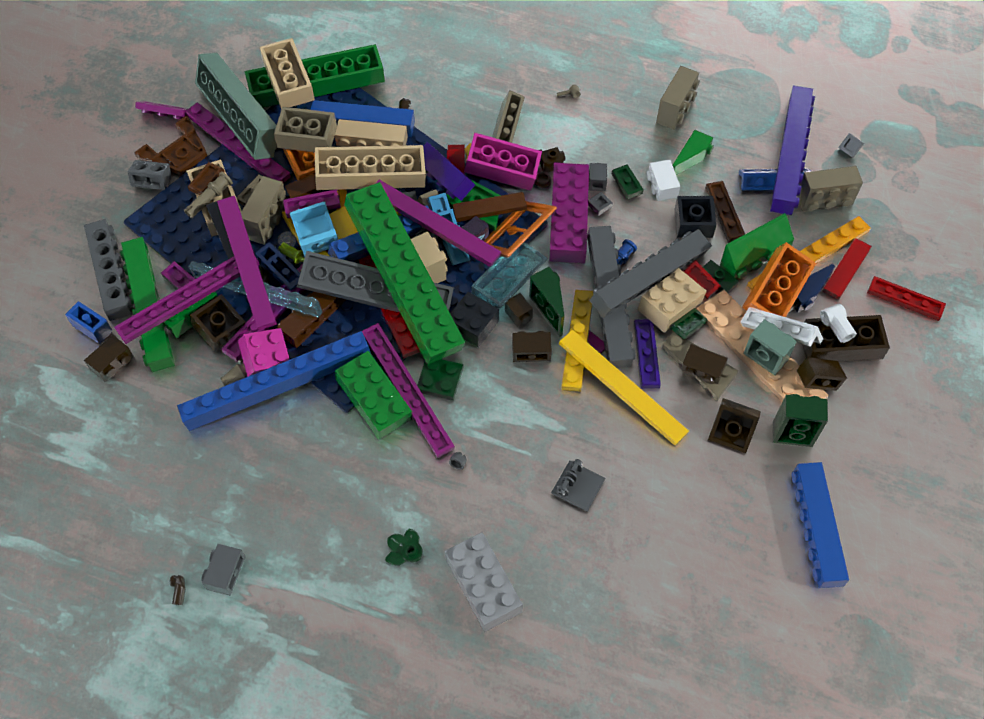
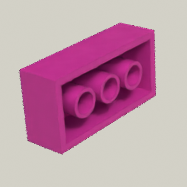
M474 132L464 172L531 191L536 180L542 151Z

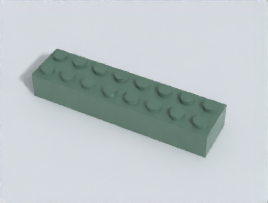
M218 53L198 54L195 79L197 87L254 160L273 158L277 147L274 136L277 125Z

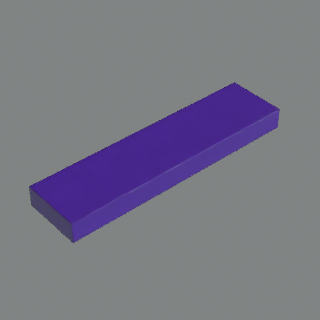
M634 319L641 389L660 388L661 382L654 324L649 319Z

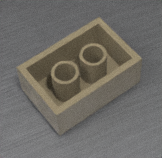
M683 66L679 67L660 99L656 123L674 130L678 124L682 123L684 119L683 114L689 111L690 102H694L697 96L695 90H697L700 80H698L699 72Z
M282 107L274 132L277 148L315 152V147H332L337 129L335 113Z
M857 166L804 172L802 183L800 184L802 186L800 196H797V198H800L799 204L802 211L850 206L854 204L863 181Z
M262 176L243 208L241 215L249 240L265 245L267 240L272 237L275 226L280 223L282 212L285 211L283 200L287 199L286 191L281 181Z

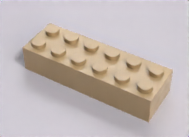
M423 145L315 147L316 189H362L375 184L379 179L393 188L425 187L426 173Z

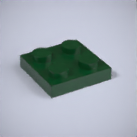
M443 359L429 365L425 361L417 386L422 394L454 401L464 365Z

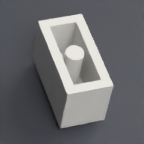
M671 160L650 163L646 174L648 181H651L653 195H656L658 201L677 198L680 184Z

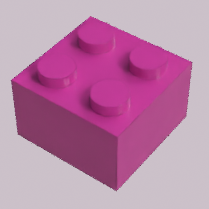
M281 328L244 334L238 341L247 377L290 360Z

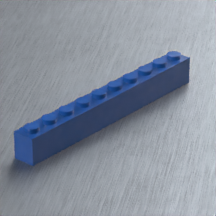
M362 331L206 393L177 405L182 422L189 431L334 373L335 370L363 353L370 352L369 346Z

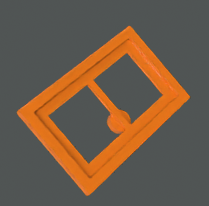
M526 201L527 210L512 212L484 242L500 250V256L509 258L557 207ZM525 211L542 214L528 229L518 228L515 225L511 226ZM506 230L508 235H513L517 231L523 232L509 248L492 245Z

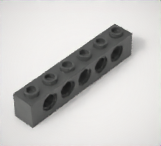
M106 219L85 224V233L106 316L109 321L132 315L130 307H133L130 297L127 296V292H129L127 283L123 281V278L126 276L123 267L119 265L122 263L120 254L116 253V250L119 248L116 239L112 237L115 235L112 225H108Z

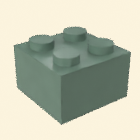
M764 319L751 333L743 354L773 375H776L789 360L797 341L791 335L778 329L775 324Z

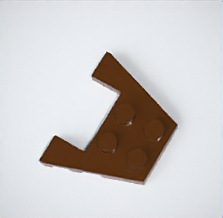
M187 115L175 123L176 128L184 134L159 153H156L149 145L145 144L134 152L135 156L143 161L168 163L170 171L180 176L208 156Z

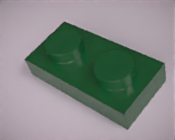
M628 164L612 170L611 174L627 200L643 194L644 189Z

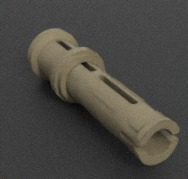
M221 171L219 173L220 176L215 181L210 182L208 188L184 209V212L190 218H193L215 196H220L228 185L231 186L233 184L227 174Z

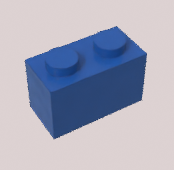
M79 301L65 314L74 328L98 344H101L113 331L105 318Z

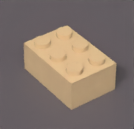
M678 268L641 297L637 310L666 333L674 322L693 308L696 309L702 304L706 290Z

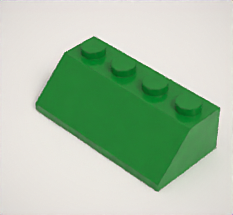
M784 213L726 244L719 266L734 278L741 279L748 272L758 270L763 264L767 263L777 247L786 242L792 246L794 237L787 215Z

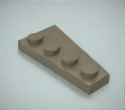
M673 331L663 343L662 348L678 364L682 365L690 345L695 344L687 339H682ZM726 364L718 384L706 383L702 380L703 378L695 376V378L718 401L737 375L738 370Z

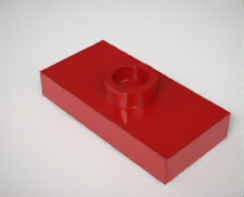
M696 260L683 271L706 290L704 297L707 300L721 288V285Z

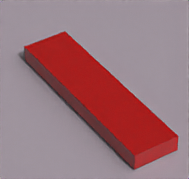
M855 238L822 292L839 300L872 246Z
M876 276L873 277L867 291L870 295L937 321L941 319L946 303Z

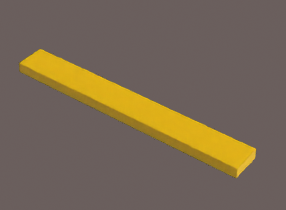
M571 330L560 340L559 345L674 446L688 434L689 430L574 330Z

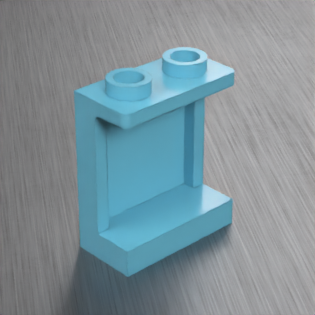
M325 202L316 203L290 212L304 256L306 251L319 253L328 250L330 243L338 240Z

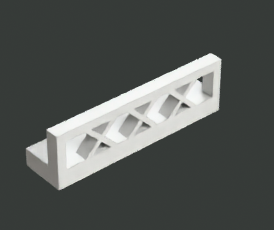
M751 307L748 308L741 320L742 326L755 330L765 319L775 324L784 333L791 335L797 343L810 347L813 342L821 344L823 340L817 326Z

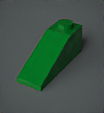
M694 130L672 165L675 174L682 173L703 161L707 154L710 155L714 148V145H712L714 137Z

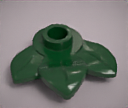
M408 529L404 535L393 534L389 536L387 544L392 551L387 555L385 561L395 566H400L406 561L412 563L419 561L422 557L423 549L419 544L420 537L418 533L413 529Z

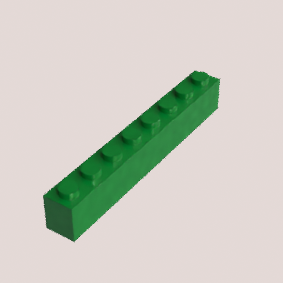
M143 237L121 242L122 250H120V255L126 263L123 265V269L129 279H126L128 289L132 291L129 297L132 305H135V309H132L133 315L160 300L148 247ZM164 323L141 335L142 339L139 340L142 351L145 350V355L142 356L145 366H149L152 372L175 366Z

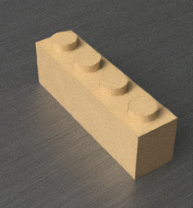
M341 119L338 120L335 132L336 145L338 147L406 146L408 138L407 126Z

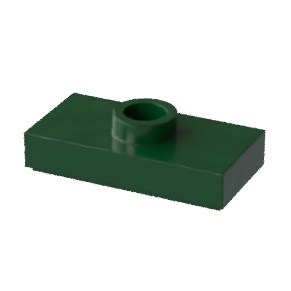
M710 260L703 266L721 285L720 291L725 290L727 293H730L738 285L739 281L714 261Z
M693 308L674 322L670 329L685 340L707 323V318Z

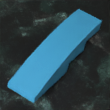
M446 193L427 198L432 211L457 225ZM441 238L452 265L470 261L469 254Z

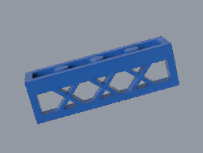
M804 168L802 174L804 175V172H811V170ZM739 169V175L742 177L741 189L774 190L777 169Z

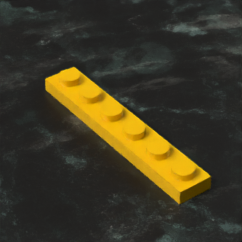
M575 289L570 331L574 330L588 343L593 305L589 300L594 293L590 290ZM566 352L562 390L581 392L584 366Z

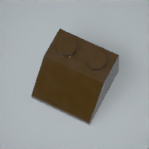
M723 398L708 440L746 453L761 411Z

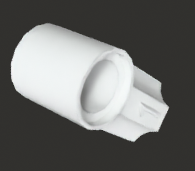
M836 304L820 311L822 322L824 325L831 327L840 342H848L856 336L857 333L846 318L847 313L843 305Z

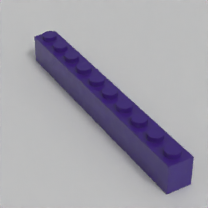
M794 85L792 87L770 212L792 215L794 208H798L800 198H797V196H800L802 187L799 184L802 183V173L805 167V162L802 161H805L807 154L806 149L809 139L806 138L809 137L811 116L815 96H812L813 88Z

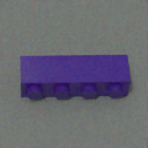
M426 142L423 146L425 172L426 170L428 171L427 175L433 181L437 179L436 184L443 190L445 188L448 189L446 193L451 198L457 197L462 201L475 184L437 149Z

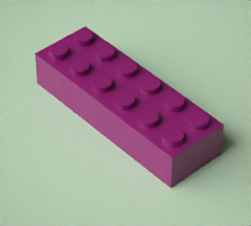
M554 163L552 206H556L557 209L551 214L549 262L585 264L587 253L589 164Z

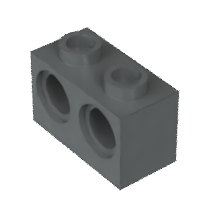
M135 160L128 170L129 181L132 187L165 190L171 180L168 163Z

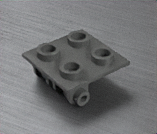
M575 459V461L569 460L551 494L588 512L606 478L583 467V462L579 459Z

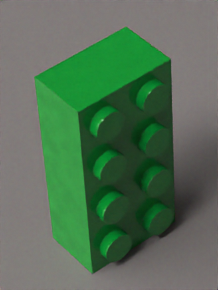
M369 351L335 370L337 382L378 440L412 420V410Z

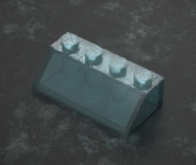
M524 242L509 258L501 256L472 285V294L496 308H501L548 258Z

